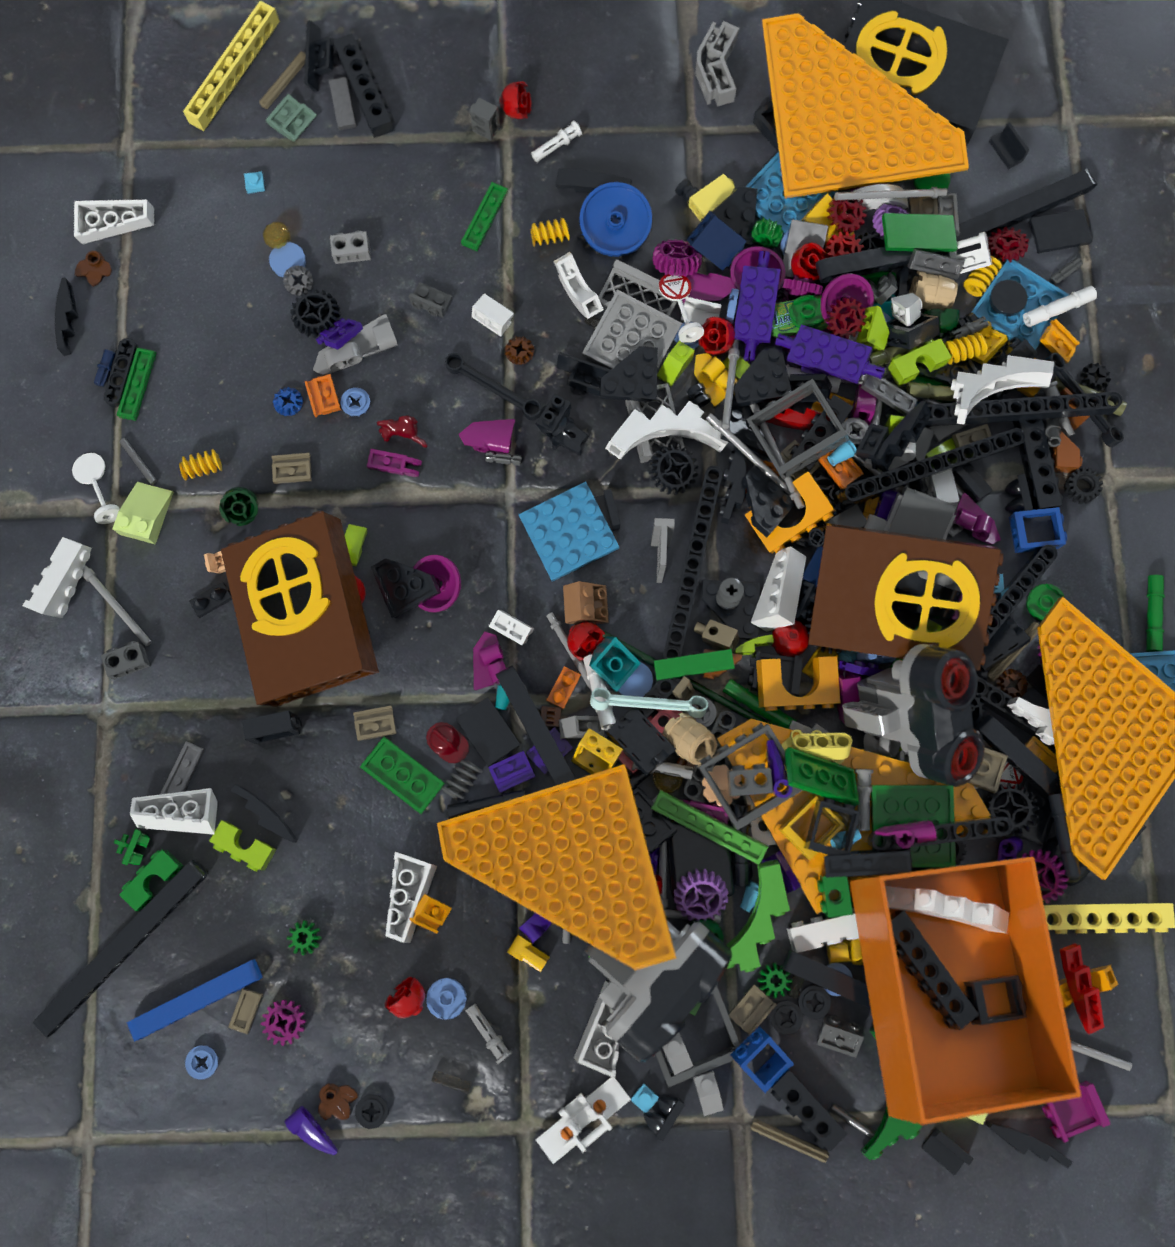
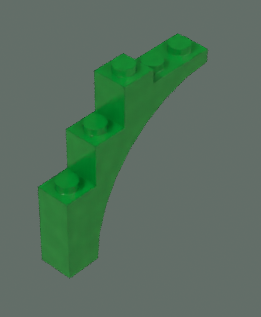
M873 1026L869 1031L876 1040L875 1030ZM886 1104L884 1115L875 1135L860 1151L868 1160H875L883 1154L882 1150L888 1145L892 1146L899 1140V1135L906 1140L914 1139L920 1133L919 1129L923 1126L890 1117Z

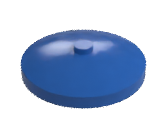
M610 182L600 185L589 193L580 210V228L584 239L594 250L606 256L620 257L633 253L644 244L651 230L652 212L647 199L638 189L626 183Z

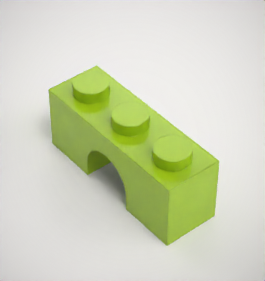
M941 338L936 341L929 340L920 348L914 347L903 356L899 354L893 357L888 370L899 387L914 380L920 371L916 363L925 364L929 371L932 372L947 365L952 356Z
M221 820L215 833L209 840V842L214 844L213 848L222 853L224 851L231 853L230 858L241 862V860L247 862V867L253 871L265 870L277 849L255 839L250 848L242 849L239 845V837L243 830L227 821Z

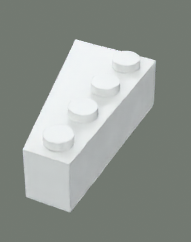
M211 788L132 798L130 816L137 828L214 834L218 801Z

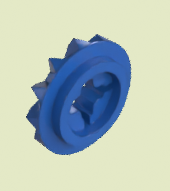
M288 386L285 389H280L275 394L273 400L274 408L281 415L292 416L302 408V395L295 388H289ZM290 397V400L293 402V404L287 403L285 405L283 399H288Z

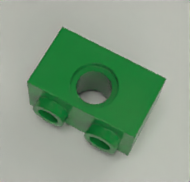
M821 874L820 880H817L819 893L822 892L823 900L820 901L822 913H825L828 918L853 915L847 876L826 878V874ZM832 890H838V898L830 900L829 893Z

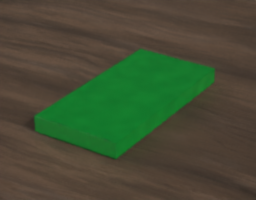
M884 213L882 215L886 251H913L918 249L927 252H955L958 249L953 215Z
M385 736L360 766L361 769L421 815L440 792L441 787L446 784Z
M790 747L785 750L789 786L855 807L859 804L854 769Z

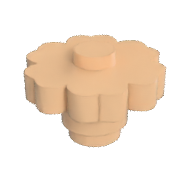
M726 765L714 766L712 772H708L726 802L730 805L733 800H737L740 796L729 795L728 767ZM737 775L734 779V783L736 786H741V784H739V782L741 781V776ZM704 778L702 780V785L705 787L703 795L707 797L709 802L716 801V804L721 806Z

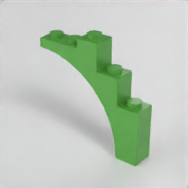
M777 859L757 864L759 884L755 906L745 926L736 937L726 944L732 950V958L726 969L734 967L735 964H738L740 970L745 972H751L756 970L757 967H761L756 943L767 944L772 939H775L770 915L782 916L785 912L790 911L782 872Z

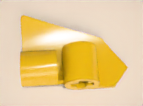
M708 353L696 355L694 375L699 383L704 384L705 392L710 395L711 403L716 407L725 399L728 371L718 358H712Z
M859 938L854 940L844 939L843 942L832 945L826 944L829 963L852 962L854 965H864Z

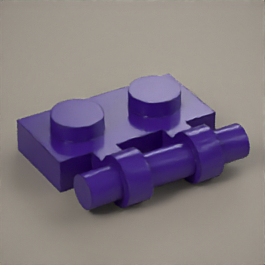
M341 318L339 321L333 322L334 327H330L329 330H323L320 336L316 338V341L320 345L325 343L326 346L338 350L363 330L360 322Z

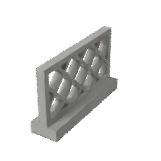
M617 259L598 296L600 303L608 307L611 301L608 302L603 299L605 293L613 291L615 294L616 289L625 287L627 294L631 297L642 295L643 302L646 305L658 303L660 312L667 313L666 315L669 317L677 304V301L669 300L672 302L670 308L662 310L660 301L667 298L659 291L660 280ZM615 274L622 277L623 284L613 286L612 280ZM634 283L637 284L640 291L630 294L627 286ZM653 292L656 299L646 302L644 293Z
M668 383L657 385V390L664 389L666 394L664 400L657 397L656 401L661 404L659 408L664 405L676 415ZM625 400L629 416L634 409L643 413L646 408L654 413V415L658 411V409L656 410L649 406V402ZM667 436L670 439L666 445L656 438L638 444L637 450L640 462H648L651 456H657L656 453L653 454L651 447L654 442L661 447L666 446L668 448V444L672 439L680 445L681 451L684 448L682 437Z
M654 519L651 546H658L656 583L663 582L667 547H670L675 519Z

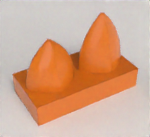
M564 666L546 701L564 710L581 674Z

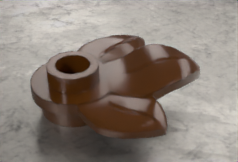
M98 251L88 252L86 259L80 261L75 269V276H86L91 286L98 285L103 276L111 275V265L104 260V256Z
M333 1083L324 1085L319 1093L321 1102L318 1111L320 1116L324 1120L329 1119L332 1115L338 1119H348L350 1116L349 1103L358 1098L357 1092L347 1085L339 1087ZM328 1092L334 1094L331 1098L326 1096Z

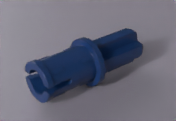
M105 349L101 362L97 365L98 371L94 379V384L97 386H105L116 355L113 351Z

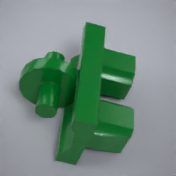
M135 828L129 843H127L129 835L124 833L121 840L115 839L113 842L119 845L116 853L122 854L124 847L127 848L121 864L140 865L143 854L133 851L135 845L147 848L150 837L141 833L140 829Z

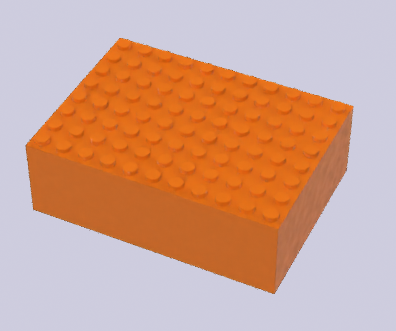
M1034 857L850 881L890 1117L923 1125L1081 1097ZM885 886L936 890L948 896L966 897L973 902L994 904L1009 913L1007 933L986 931L969 924L909 911L905 912L966 997L964 982L1005 975H1019L1023 986V1000L1027 1006V1018L985 1025H975L970 1022L962 1030L947 1027L942 1020L943 1016L932 1007L931 999L920 990L916 978L908 973L905 968L906 964L897 957L890 915L900 910L889 909ZM902 931L899 934L901 941L904 940V934ZM915 949L912 950V956L914 959L916 957ZM926 966L925 969H924V972H925V975H926V976H927L928 973H929V970H928V967H927V966ZM1005 982L982 986L988 1016L1011 1012ZM939 983L937 985L938 993H940L941 986ZM952 1001L949 1003L950 1010L953 1009Z

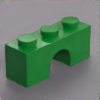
M158 850L150 858L151 862L147 866H142L137 871V876L122 887L123 891L119 896L135 911H141L156 896L149 887L150 880L154 876L158 875L164 881H171L184 867L168 850Z

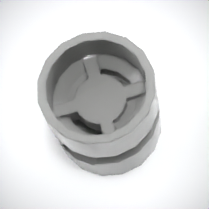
M865 734V751L889 757H895L899 752L901 742Z

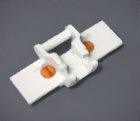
M611 1077L587 1097L580 1093L572 1102L558 1111L560 1116H562L560 1120L541 1134L536 1141L553 1164L576 1145L584 1153L587 1150L586 1147L604 1132L613 1129L607 1119L629 1102L631 1098L618 1081ZM599 1118L602 1124L581 1140L578 1136L581 1130L591 1121Z

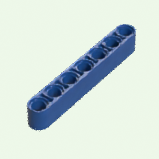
M253 959L127 1022V1026L134 1042L262 979V973L256 960Z

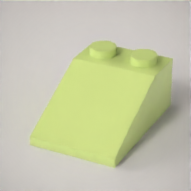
M137 482L118 511L112 529L119 535L156 545L174 492Z

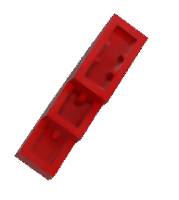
M787 408L784 414L779 413L766 422L796 430L808 429L810 431L814 425L811 423L817 413L819 415L821 413L806 408L805 413L802 414Z
M1071 944L1059 949L1068 989L1086 1033L1091 1034L1103 1029L1104 1021L1099 988L1092 986L1090 967L1083 965L1081 946Z

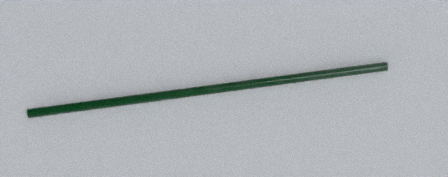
M604 631L605 635L603 634L602 636L603 638H605L606 636L615 637L606 631ZM617 638L635 657L654 667L656 659ZM688 678L694 690L748 720L755 719L769 723Z

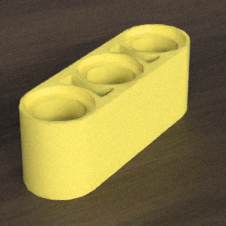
M846 733L797 734L793 738L792 748L826 760L846 759L850 755L852 738Z

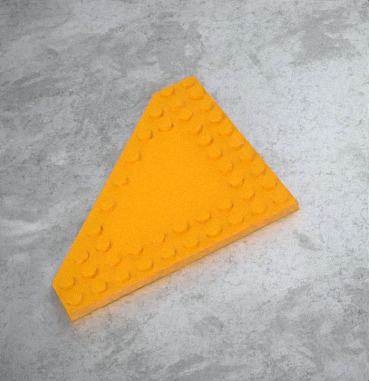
M799 13L762 19L785 199L968 170L969 164L964 131L960 128L954 127L946 118L939 113L933 112L925 103L918 98L912 97L904 88L897 83L891 82L883 73L876 68L870 67L866 64V61L855 53L849 52L845 49V46L834 38L828 37L824 34V31L814 24L807 22Z
M1060 597L1039 624L1037 630L1061 791L1073 854L1100 879L1106 880L1175 779V691L1064 597Z
M749 719L716 739L721 747L726 744L731 746L736 743L734 741L735 738L742 734L746 736L751 734L753 727L760 723L763 726L769 723ZM769 724L780 744L789 738L790 733L793 731ZM794 732V733H793V738H794L797 734H799V733H798V732ZM764 733L729 754L727 758L731 765H744L745 769L753 768V764H765V767H768L766 759L767 736ZM851 747L850 755L840 764L854 770L873 769L871 785H947L917 776L908 762ZM758 773L755 776L757 784H762L765 781L763 773ZM740 775L741 783L744 784V776ZM779 783L778 785L780 787H777V791L781 792L782 790L786 789L787 786L783 785L782 783ZM966 783L962 786L954 787V821L991 816L972 784ZM803 790L768 811L761 818L800 883L816 914L822 912L820 901L823 900L822 892L819 893L817 880H820L821 874H826L824 856L828 855L818 852L811 860L807 859L779 831L787 820L811 796L819 797V795ZM773 793L749 795L755 807L774 796ZM871 801L870 831L859 830L862 838L852 844L851 851L872 850L868 844V836L872 833ZM814 804L791 826L792 830L805 843L815 808ZM822 812L814 842H817L834 825ZM846 825L839 832L845 831ZM961 825L956 829L957 834L964 831ZM829 841L826 845L832 847ZM887 874L847 876L850 896L852 895L850 881L886 876ZM836 889L829 893L830 900H835L839 896V892Z
M625 764L437 823L443 860L632 969L639 970L677 958Z

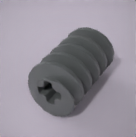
M735 578L724 580L716 595L717 604L726 610L737 607L744 594L742 583Z
M461 760L460 764L463 768H455L458 775L451 773L453 781L446 780L449 787H441L445 793L458 801L457 798H465L462 791L469 792L466 785H474L471 779L478 780L476 772L483 773L479 767L469 760L467 762Z

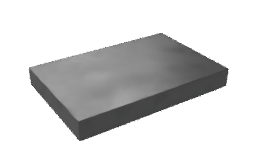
M795 219L791 220L783 258L785 276L794 277L791 269V258L799 247L809 243H816L824 248L828 225Z

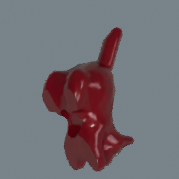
M407 415L399 417L397 421L389 419L377 422L378 426H382L379 428V433L386 442L389 441L390 437L397 435L411 439L425 448L428 446L423 439L417 437L418 422L414 417Z

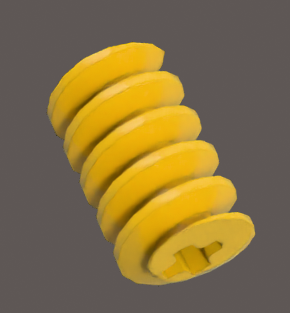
M564 218L560 219V224L557 219L553 220V225L549 220L546 221L545 226L543 222H539L538 227L535 223H532L531 237L533 247H535L536 241L542 246L543 240L548 245L551 238L554 243H556L557 237L563 242L564 236L569 241L568 226Z
M991 256L992 265L971 271L964 282V288L969 294L981 297L982 292L987 290L995 275L998 274V270L1002 268V264L998 259Z
M974 333L973 335H967L966 337H960L945 343L952 356L948 362L950 365H952L953 361L959 363L960 360L966 361L967 358L979 357L980 354L986 355L988 351L986 340L980 333Z
M211 449V455L204 451V457L197 453V459H194L191 454L189 455V461L183 456L182 462L179 463L180 472L184 480H188L189 476L193 479L196 477V474L201 477L203 472L206 475H209L211 471L216 473L218 468L220 471H223L219 455L214 449Z

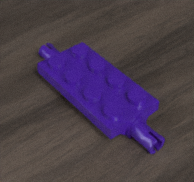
M759 251L757 267L743 266L734 329L735 340L744 341L746 344L743 357L745 361H749V354L750 361L755 360L756 348L759 343H770L781 269L768 268L771 255L768 251L765 252V258L764 251Z
M802 324L795 338L780 333L777 336L779 339L776 338L775 345L790 349L787 361L856 384L866 374L882 379V374L886 370L885 367L870 363L869 357L872 347Z

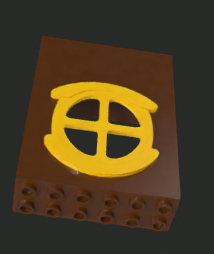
M324 511L314 512L313 516L307 518H298L291 524H281L275 530H265L261 532V535L246 537L242 542H233L228 544V547L221 549L257 705L277 707L379 672L341 519ZM290 553L300 558L306 565L308 573L288 581L281 559L282 555ZM273 558L279 583L273 587L258 591L259 573L263 565ZM311 582V595L308 604L301 613L296 615L292 605L290 589L300 584ZM281 592L287 617L279 620L269 615L262 607L261 599Z
M827 523L808 644L904 659L913 647L919 644H927L960 650L970 657L975 669L980 670V666H984L986 658L983 649L984 645L987 646L989 641L987 626L992 624L993 614H990V609L996 602L994 587L999 584L1000 574H997L998 565H1002L1003 554L995 546ZM921 570L927 571L925 593L922 597L898 594L894 591L895 585L906 575ZM937 573H943L957 583L962 592L961 602L939 600L932 597L935 575ZM894 601L915 603L922 606L919 628L917 630L904 626L896 618L892 611V603ZM932 606L959 610V618L948 628L932 633L926 630L929 610Z

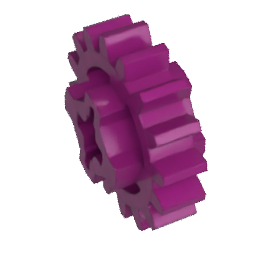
M794 275L793 280L784 279L782 288L791 290V295L801 297L812 294L821 295L823 286L816 285L815 281H810V279H800Z
M284 999L281 1005L276 1001L274 1002V1008L272 1006L267 1007L269 1013L262 1015L266 1018V1021L261 1022V1025L266 1026L262 1033L268 1032L269 1034L267 1040L273 1038L274 1045L281 1041V1045L284 1046L287 1040L292 1044L294 1043V1038L299 1039L301 1037L299 1032L305 1031L302 1024L307 1022V1020L302 1019V1016L306 1013L299 1012L301 1005L294 1007L293 1000L287 1004L286 999ZM284 1009H288L292 1011L294 1014L291 1015L289 1013H286V1010ZM273 1015H275V1020L273 1024H271ZM286 1019L288 1023L281 1026L280 1022ZM297 1021L296 1028L293 1030L294 1022ZM274 1031L281 1032L283 1036L276 1034Z

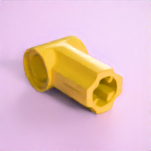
M520 935L516 936L507 951L516 959L526 962L540 972L550 958Z

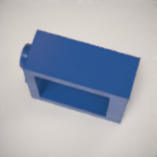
M1059 507L1019 511L1009 516L1015 553L1037 551L1045 545H1052L1056 549H1060L1066 544L1067 533L1063 529L1064 517L1060 513ZM1051 516L1055 540L1028 543L1023 519Z
M760 1026L730 1054L764 1093L794 1065ZM769 1043L776 1053L754 1074L747 1067V1064Z

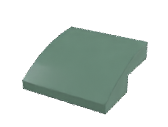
M287 94L268 116L266 123L295 142L317 115L305 104H300Z

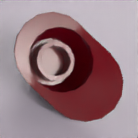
M444 722L436 723L427 732V744L443 760L448 763H458L466 758L469 751L468 741L452 725Z

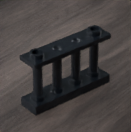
M910 847L885 851H851L847 855L824 856L826 878L912 872Z

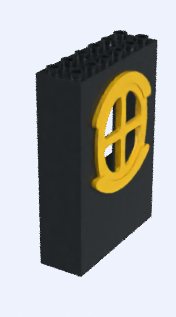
M859 0L857 10L854 12L851 25L847 29L846 38L842 45L849 52L855 53L866 61V64L870 67L876 68L883 73L891 82L897 83L904 88L912 97L918 98L925 103L933 112L939 113L946 118L954 127L964 131L967 147L976 129L1009 39L896 0ZM888 28H895L905 32L900 46L879 41L875 36ZM911 34L926 40L931 49V57H925L906 49ZM871 47L895 54L896 57L890 71H884L875 63L871 56ZM904 57L927 66L923 72L914 76L902 77L896 73L901 59Z

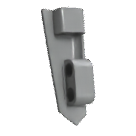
M384 314L363 326V330L350 339L342 348L337 350L328 346L319 351L313 371L324 376L356 365L364 357L398 346L387 315Z

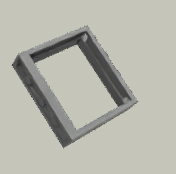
M813 379L806 383L802 382L797 389L786 392L782 398L777 401H771L766 405V408L753 412L754 415L746 419L782 480L849 441L846 431ZM811 393H814L837 432L785 464L780 465L758 426Z
M762 723L752 728L753 732L748 736L745 734L740 735L734 739L736 743L731 746L727 744L717 750L718 754L713 757L710 755L700 760L701 764L698 765L699 770L736 830L741 829L803 791L792 787V793L788 797L780 798L774 795L736 818L709 774L708 767L764 733L768 740L773 739L786 768L785 750L769 724L764 726Z
M717 985L711 994L715 998L733 1046L692 1063L693 1067L674 1075L673 1071L669 1073L662 1052L659 1050L656 1053V1057L668 1087L734 1060L730 1054L740 1043Z

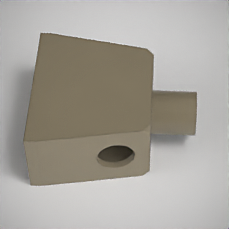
M709 620L707 625L698 621L694 628L695 633L702 635L703 643L719 651L732 649V653H734L740 640L737 629L714 620Z

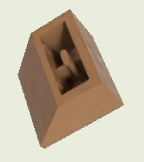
M578 581L563 586L565 623L575 625L582 622H592L594 624L609 623L605 585Z

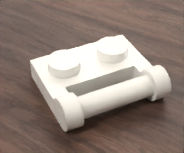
M986 232L979 233L975 237L957 241L958 249L977 243L981 244L980 249L957 255L956 251L949 252L951 258L964 261L960 274L992 265Z

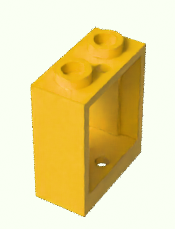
M589 728L579 742L571 762L590 774H595L614 768L623 749Z
M811 796L779 829L810 860L818 852L804 848L805 842L792 830L791 826L813 804H816V800L823 801L821 796ZM822 808V813L834 824L816 842L826 845L845 825L841 822L843 818L836 811L832 812L830 809Z

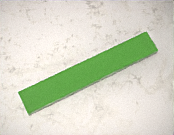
M660 790L651 808L758 865L768 849V845Z

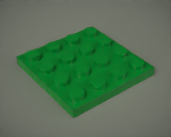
M871 785L872 832L884 826L926 820L931 821L933 824L954 821V786ZM938 828L936 831V837L940 839L944 835L942 828ZM881 835L877 836L874 840L876 846H880L883 843ZM955 842L910 847L912 867H956Z

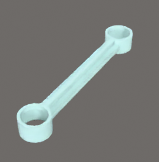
M605 688L594 689L590 699L591 706L596 710H605L609 705L687 711L694 718H702L708 708V701L702 696H693L687 701L613 695ZM595 697H603L606 701H598ZM692 705H700L703 709H696Z

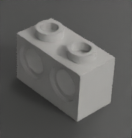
M355 231L353 233H337L330 236L331 252L335 264L371 260L367 232Z

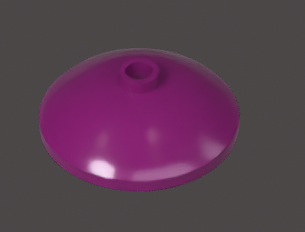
M765 247L747 248L734 258L730 269L731 280L740 292L743 266L757 267L759 251H764V258L765 252L768 251L771 253L768 268L781 269L779 290L785 279V266L782 259L774 251Z
M847 273L837 276L826 286L820 302L821 314L825 320L830 317L827 314V311H832L830 305L836 306L837 299L840 300L842 297L854 298L862 303L860 307L866 309L867 307H873L874 295L866 279L856 274Z
M429 555L420 559L413 568L434 575L441 593L418 605V607L428 612H442L451 607L459 596L461 589L460 573L456 565L444 556Z

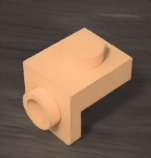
M221 551L215 554H204L208 572L221 574L226 571Z

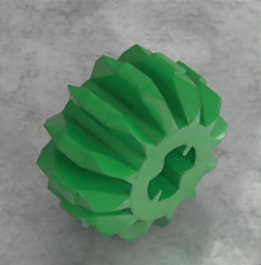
M765 218L757 220L751 235L753 241L757 242L758 246L762 245L765 248L769 247L772 249L777 247L783 237L782 225L777 224V221H771L770 218L769 220Z
M304 920L302 926L299 922H296V929H289L293 936H287V940H292L293 942L288 947L296 946L294 949L295 954L301 950V955L304 956L307 951L310 954L314 953L313 947L319 948V943L315 941L321 940L322 936H316V933L320 932V928L313 930L314 922L308 925L307 920ZM304 934H307L306 941L302 942L301 938Z
M773 963L771 970L770 966L766 964L765 969L767 972L759 971L761 975H764V978H758L757 981L764 982L759 988L760 990L767 988L766 996H769L772 992L773 998H777L778 991L781 996H785L784 988L790 991L791 988L786 985V982L792 983L793 980L786 977L791 973L783 972L784 970L781 969L782 965L777 970V963ZM773 975L780 979L779 983L776 982V986L770 982V979L774 978Z

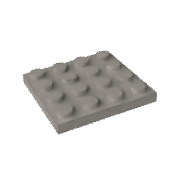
M617 289L582 355L611 370L639 346L657 347L658 370L682 323Z

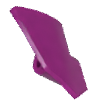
M698 272L693 273V275H687L692 288L688 296L690 298L708 302L721 301L731 294L732 288L736 289L731 278L714 273L705 275Z
M515 419L473 422L458 435L464 445L472 446L478 452L486 453L492 450L510 453Z
M966 493L962 494L954 514L956 516L953 523L971 531L973 537L989 545L999 542L1001 538L995 521Z
M488 632L483 633L473 648L474 690L500 683L495 674L506 669L497 635Z
M929 820L884 826L875 831V834L891 835L901 848L911 847L914 841L917 844L936 841V830L934 824Z

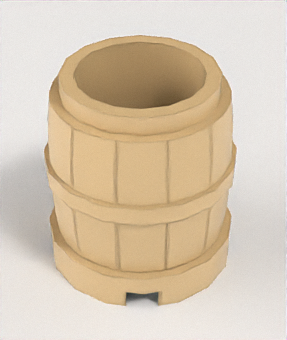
M917 271L919 276H914L909 294L913 293L921 299L922 309H952L957 295L958 284L954 280L942 275Z
M680 713L679 717L676 719L673 717L668 721L662 735L676 748L675 752L677 755L692 764L700 765L701 759L708 755L713 757L717 749L716 738L704 725L698 723L688 713Z

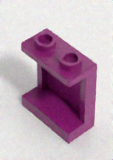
M1084 1081L1079 1084L1081 1097L1044 1103V1106H1042L1045 1116L1050 1118L1053 1125L1051 1126V1131L1056 1139L1068 1142L1069 1137L1098 1125L1106 1127L1111 1124L1093 1083Z

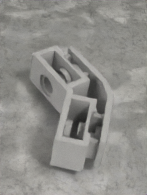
M723 21L720 28L716 27L715 22L712 23L697 51L695 74L707 105L711 104L712 99H715L717 107L734 102L736 87L726 61L737 42L739 28ZM705 53H708L704 71L701 61Z

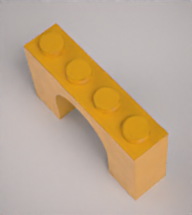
M809 471L792 482L806 505L805 515L796 526L782 528L777 525L766 538L752 525V511L745 514L769 553H777L781 549L786 548L785 545L790 541L791 543L798 541L802 533L805 531L809 533L812 529L818 527L817 523L822 520L825 522L834 516L835 508Z
M837 656L813 658V686L803 697L793 696L784 688L780 659L756 661L759 708L765 707V711H777V707L784 706V710H796V706H803V709H815V705H822V708H834V704L840 703Z

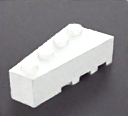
M148 200L74 201V237L82 244L154 225V207Z
M62 537L50 558L52 561L51 565L44 568L41 573L43 576L38 586L34 585L31 590L34 594L30 601L25 600L22 606L44 615L63 618L68 611L70 599L75 594L78 580L83 575V568L90 558L92 548Z
M791 546L781 549L776 553L751 623L766 632L795 623L806 561L805 555Z
M395 852L386 936L403 943H410L417 924L409 919L410 917L413 918L416 914L414 911L423 895L428 894L437 866Z
M852 908L853 915L826 919L818 916L811 918L810 923L803 924V921L791 923L792 927L787 928L792 951L798 953L820 948L825 944L841 943L844 939H858L859 934L854 908Z
M604 982L601 992L606 988V986L610 982ZM598 997L574 1059L582 1065L615 1078L619 1044L606 1033V1026L609 1023L606 1019L613 1010Z

